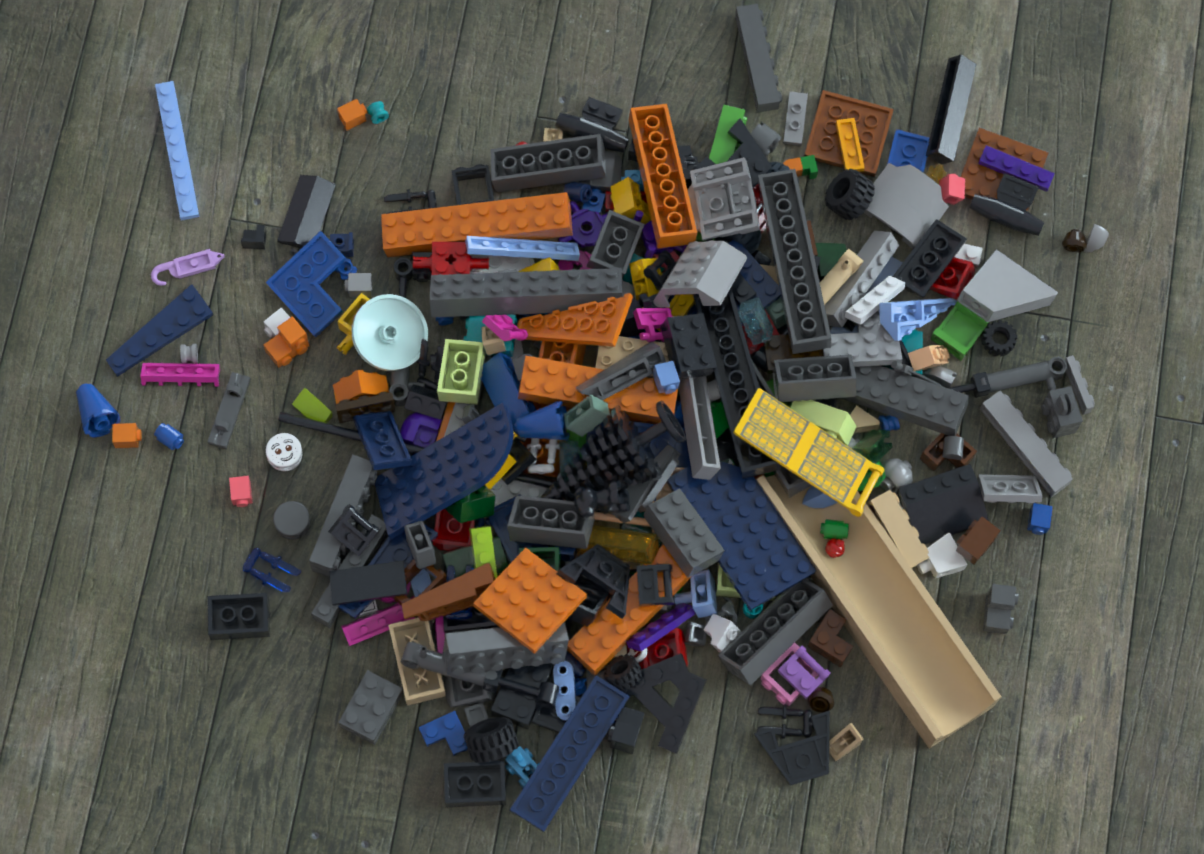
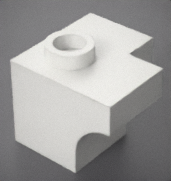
M716 614L711 616L704 628V631L712 638L710 644L718 652L725 649L741 633L732 621Z

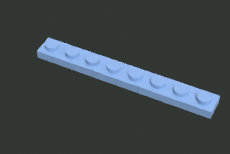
M174 82L155 84L180 219L182 221L199 217Z

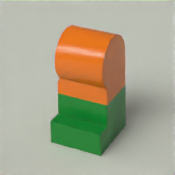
M814 155L788 159L783 163L790 170L796 169L797 177L808 175L809 179L817 178L818 169Z

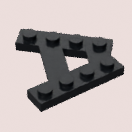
M682 653L642 669V677H639V682H635L636 685L630 686V689L627 690L625 688L622 691L628 696L635 695L664 725L665 729L658 746L673 753H678L707 681V679L689 672ZM670 680L680 690L674 707L654 686Z

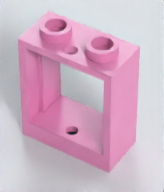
M796 643L787 649L760 678L762 680L761 684L768 691L772 690L780 703L783 705L786 703L788 706L800 696V693L795 690L789 695L770 675L789 655L792 656L800 648ZM801 657L797 660L815 679L819 676Z

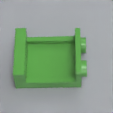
M957 301L948 316L933 332L930 340L937 345H943L950 354L962 361L989 322H986Z

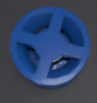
M890 415L879 416L880 427L884 434H888L891 430H900L898 418Z

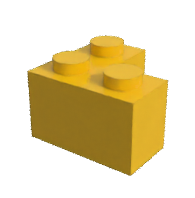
M627 177L610 186L611 200L614 204L613 212L634 219L636 212L640 210L643 212L641 222L646 225L651 221L648 204L642 200L639 184L630 177Z

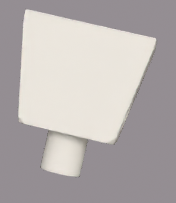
M949 532L927 548L929 558L919 563L917 568L921 574L931 570L933 576L939 578L964 570L967 563L964 557L956 551L957 545Z

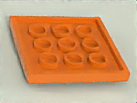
M525 548L476 599L473 606L535 654L587 598V594L576 585L558 576L555 569Z

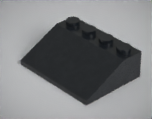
M971 464L899 488L896 493L900 504L909 516V523L919 533L918 538L921 544L937 541L949 532L951 535L966 531L974 520L979 521L981 517L989 521L980 487Z

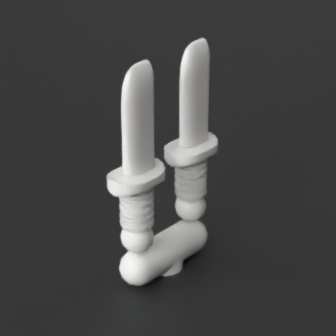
M532 438L531 444L527 445V449H530V452L536 459L537 451L541 449V445L539 444V439ZM550 439L549 444L545 446L548 449V464H535V461L527 468L528 472L545 474L554 471L552 464L555 462L556 449H560V445L557 444L558 440Z

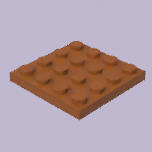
M823 90L804 157L814 155L816 161L844 168L836 120L855 118L865 167L864 171L859 173L875 177L894 109Z
M979 128L961 174V178H965L964 197L973 200L974 195L978 194L997 199V189L1004 174L978 164L986 145L1040 168L1044 167L1049 152Z

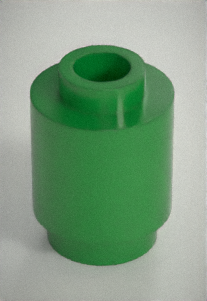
M826 519L825 523H821L820 534L824 535V539H848L849 523Z

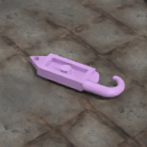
M208 249L179 257L173 261L155 266L151 272V279L155 284L162 286L166 285V282L157 279V274L162 271L169 270L173 277L180 279L216 269L215 266L225 255Z

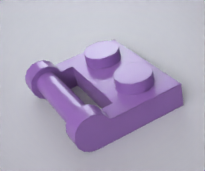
M802 645L777 672L806 699L831 673L827 669H823L806 652L807 649ZM800 657L819 675L817 679L797 662Z

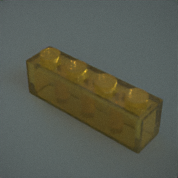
M593 525L587 549L577 548L578 554H583L599 544L623 561L652 565L659 551L657 534Z

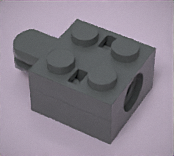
M1068 386L1048 392L1041 405L1043 415L1047 417L1049 433H1052L1053 438L1076 433L1083 420L1072 387Z

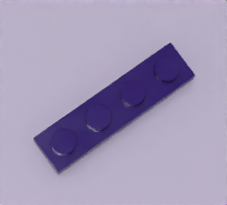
M987 145L978 163L1002 174L1005 173L1028 182L1046 192L1055 175L1053 172Z
M686 603L676 605L673 610L663 614L660 619L648 624L644 630L635 633L632 638L627 640L628 648L643 651L695 615L693 606Z

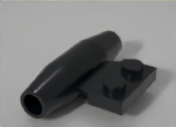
M591 97L588 98L582 110V117L560 113L555 127L572 137L601 134L604 149L624 153L629 143V138L613 130L622 116L623 109Z
M1005 173L997 189V199L975 194L969 207L988 220L1023 233L1039 236L1044 225V221L1026 211L1032 205L1039 187Z

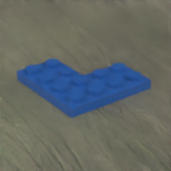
M322 231L315 235L266 281L267 285L315 337L343 312L319 284L347 259Z

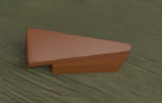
M486 563L403 603L404 619L418 616L420 621H429L473 607L476 599L496 579L491 565Z

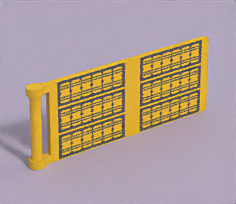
M760 388L756 390L733 432L736 436L847 508L857 517L862 515L863 507L879 476H882L884 472L882 466L872 463ZM870 469L872 474L855 505L851 501L866 472Z

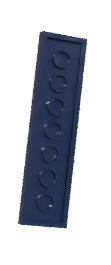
M596 675L512 805L510 811L544 832L630 696Z

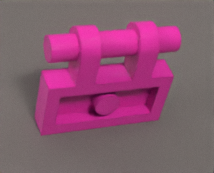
M636 308L633 314L637 327L646 331V333H640V340H646L647 342L662 340L664 342L660 326L667 317H672L670 308ZM660 328L661 332H655V329Z

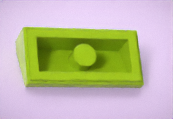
M306 388L300 392L292 403L308 419L327 423L333 417L332 411Z

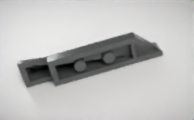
M649 342L576 387V390L581 394L593 395L600 400H604L653 374L651 369L657 364L665 363V357L659 345Z
M667 445L654 458V464L657 462L661 469L662 478L653 480L652 475H650L649 482L642 483L641 479L636 485L630 484L626 488L629 493L630 510L626 512L616 511L611 514L621 522L626 523L633 519L637 511L640 513L646 511L648 505L653 503L679 464L678 457L681 454L672 446Z

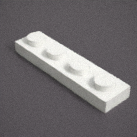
M888 276L845 311V318L861 325L880 309L879 303L889 302L905 289V282Z

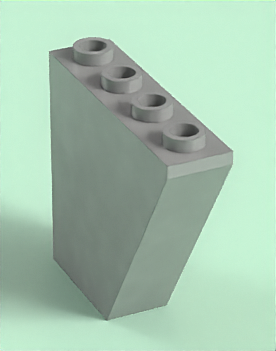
M996 250L962 290L957 301L986 322H991L1049 306L1058 292Z

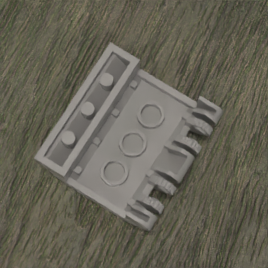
M724 241L690 242L655 297L654 304L657 307H670L668 302L670 295L699 294L703 306L721 305L747 260V256Z

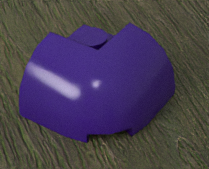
M418 412L408 415L400 429L404 443L424 448L435 443L443 417L440 420Z

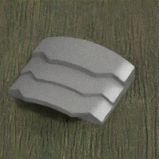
M745 157L690 171L692 184L687 191L696 229L701 233L703 241L760 230L753 185Z
M888 163L873 183L875 194L872 197V203L864 211V214L870 218L875 216L903 237L902 241L914 249L936 219L939 220L949 206L942 200L941 186L911 164L896 167Z

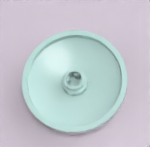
M386 294L370 299L358 310L353 320L352 340L355 349L365 362L380 370L398 371L412 365L420 358L422 339L428 341V327L422 312L410 300L398 295Z

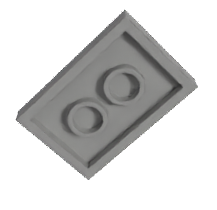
M978 476L983 501L991 503L997 501L1008 503L1042 502V493L1036 476Z

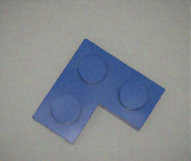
M455 711L419 727L427 747L446 739L453 756L468 750L464 739L465 731Z

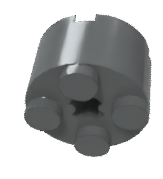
M763 122L758 124L751 133L766 158H768L767 156L770 152L772 153L782 138Z

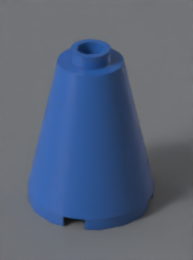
M82 384L79 386L76 396L84 433L86 435L89 434L93 438L107 435L110 433L109 429L113 427V424L120 423L119 413L94 385Z
M557 401L517 418V422L514 423L515 433L519 434L521 438L569 439L570 432L566 433L564 414L567 413L566 407L561 406L562 401Z

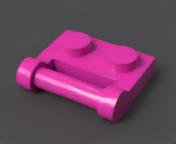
M505 314L486 315L482 320L503 341H510L511 339L525 340L528 337L527 331L515 326L512 323L513 320Z

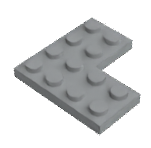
M880 309L861 325L857 323L858 333L831 334V348L823 349L824 356L851 354L854 367L891 365L893 361L902 364L900 342L894 341L880 323Z

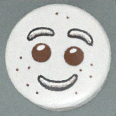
M277 434L268 441L266 446L268 462L276 470L290 471L296 468L302 460L301 444L291 434Z

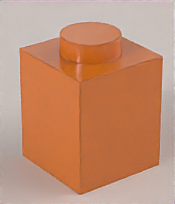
M357 99L337 108L338 116L346 131L366 122L365 114H367V110L364 104H360Z
M136 423L113 424L112 443L115 448H135L139 446V441H142V431L138 429Z

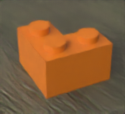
M293 316L277 327L279 334L264 344L265 352L278 368L282 365H288L292 358L296 355H302L309 347L306 332Z
M356 370L352 372V375L343 377L339 382L333 384L336 404L347 399L350 401L358 400L361 396H377L380 392L389 393L386 375H380L377 372L367 373L363 370Z

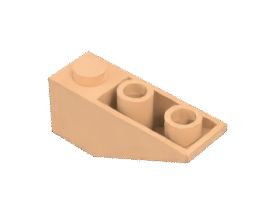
M943 345L927 346L908 353L914 371L948 364V359L950 358L947 348H944Z

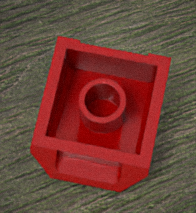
M954 257L930 289L957 300L962 290L975 275L973 263Z
M445 509L436 513L434 531L438 533V536L433 541V545L441 551H451L471 545L469 529L475 528L476 520L459 523Z
M674 628L647 647L646 657L638 662L641 669L682 653L688 666L685 638L682 630Z

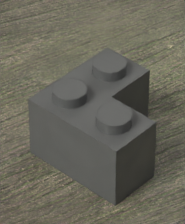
M999 584L991 585L986 593L983 631L1007 634L1013 628L1014 617H1011V610H1014L1019 598V594L1016 593V587Z

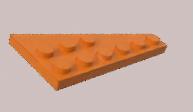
M631 293L624 294V297L607 298V301L599 303L596 301L568 307V310L561 312L560 310L552 311V314L544 316L538 314L521 318L517 327L527 331L528 337L525 340L615 347L633 296Z

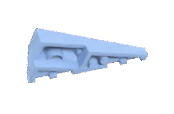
M953 298L879 303L880 323L894 341H899L904 335L911 334L915 328H920L936 318L937 314L947 311V308L955 305L957 300Z

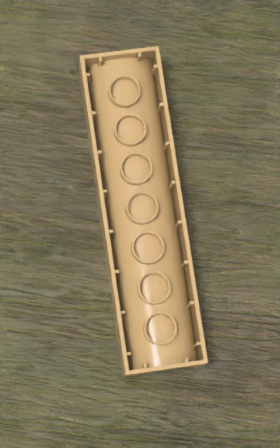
M762 475L757 478L756 481L815 568L816 572L811 575V578L818 587L824 589L833 604L832 608L835 613L847 619L844 626L929 749L996 705L1001 695L866 503L860 517L854 516L839 503L826 508H811L802 504L804 496L810 487L789 498L775 475L770 477ZM858 491L851 501L855 505L861 496ZM826 519L849 523L848 539H843L845 552L840 557L832 558L826 553L825 547L830 539H824V535L820 534L821 523H825Z

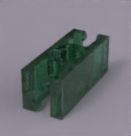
M871 430L852 449L876 464L893 448L892 443L884 442L885 438L890 437V430Z

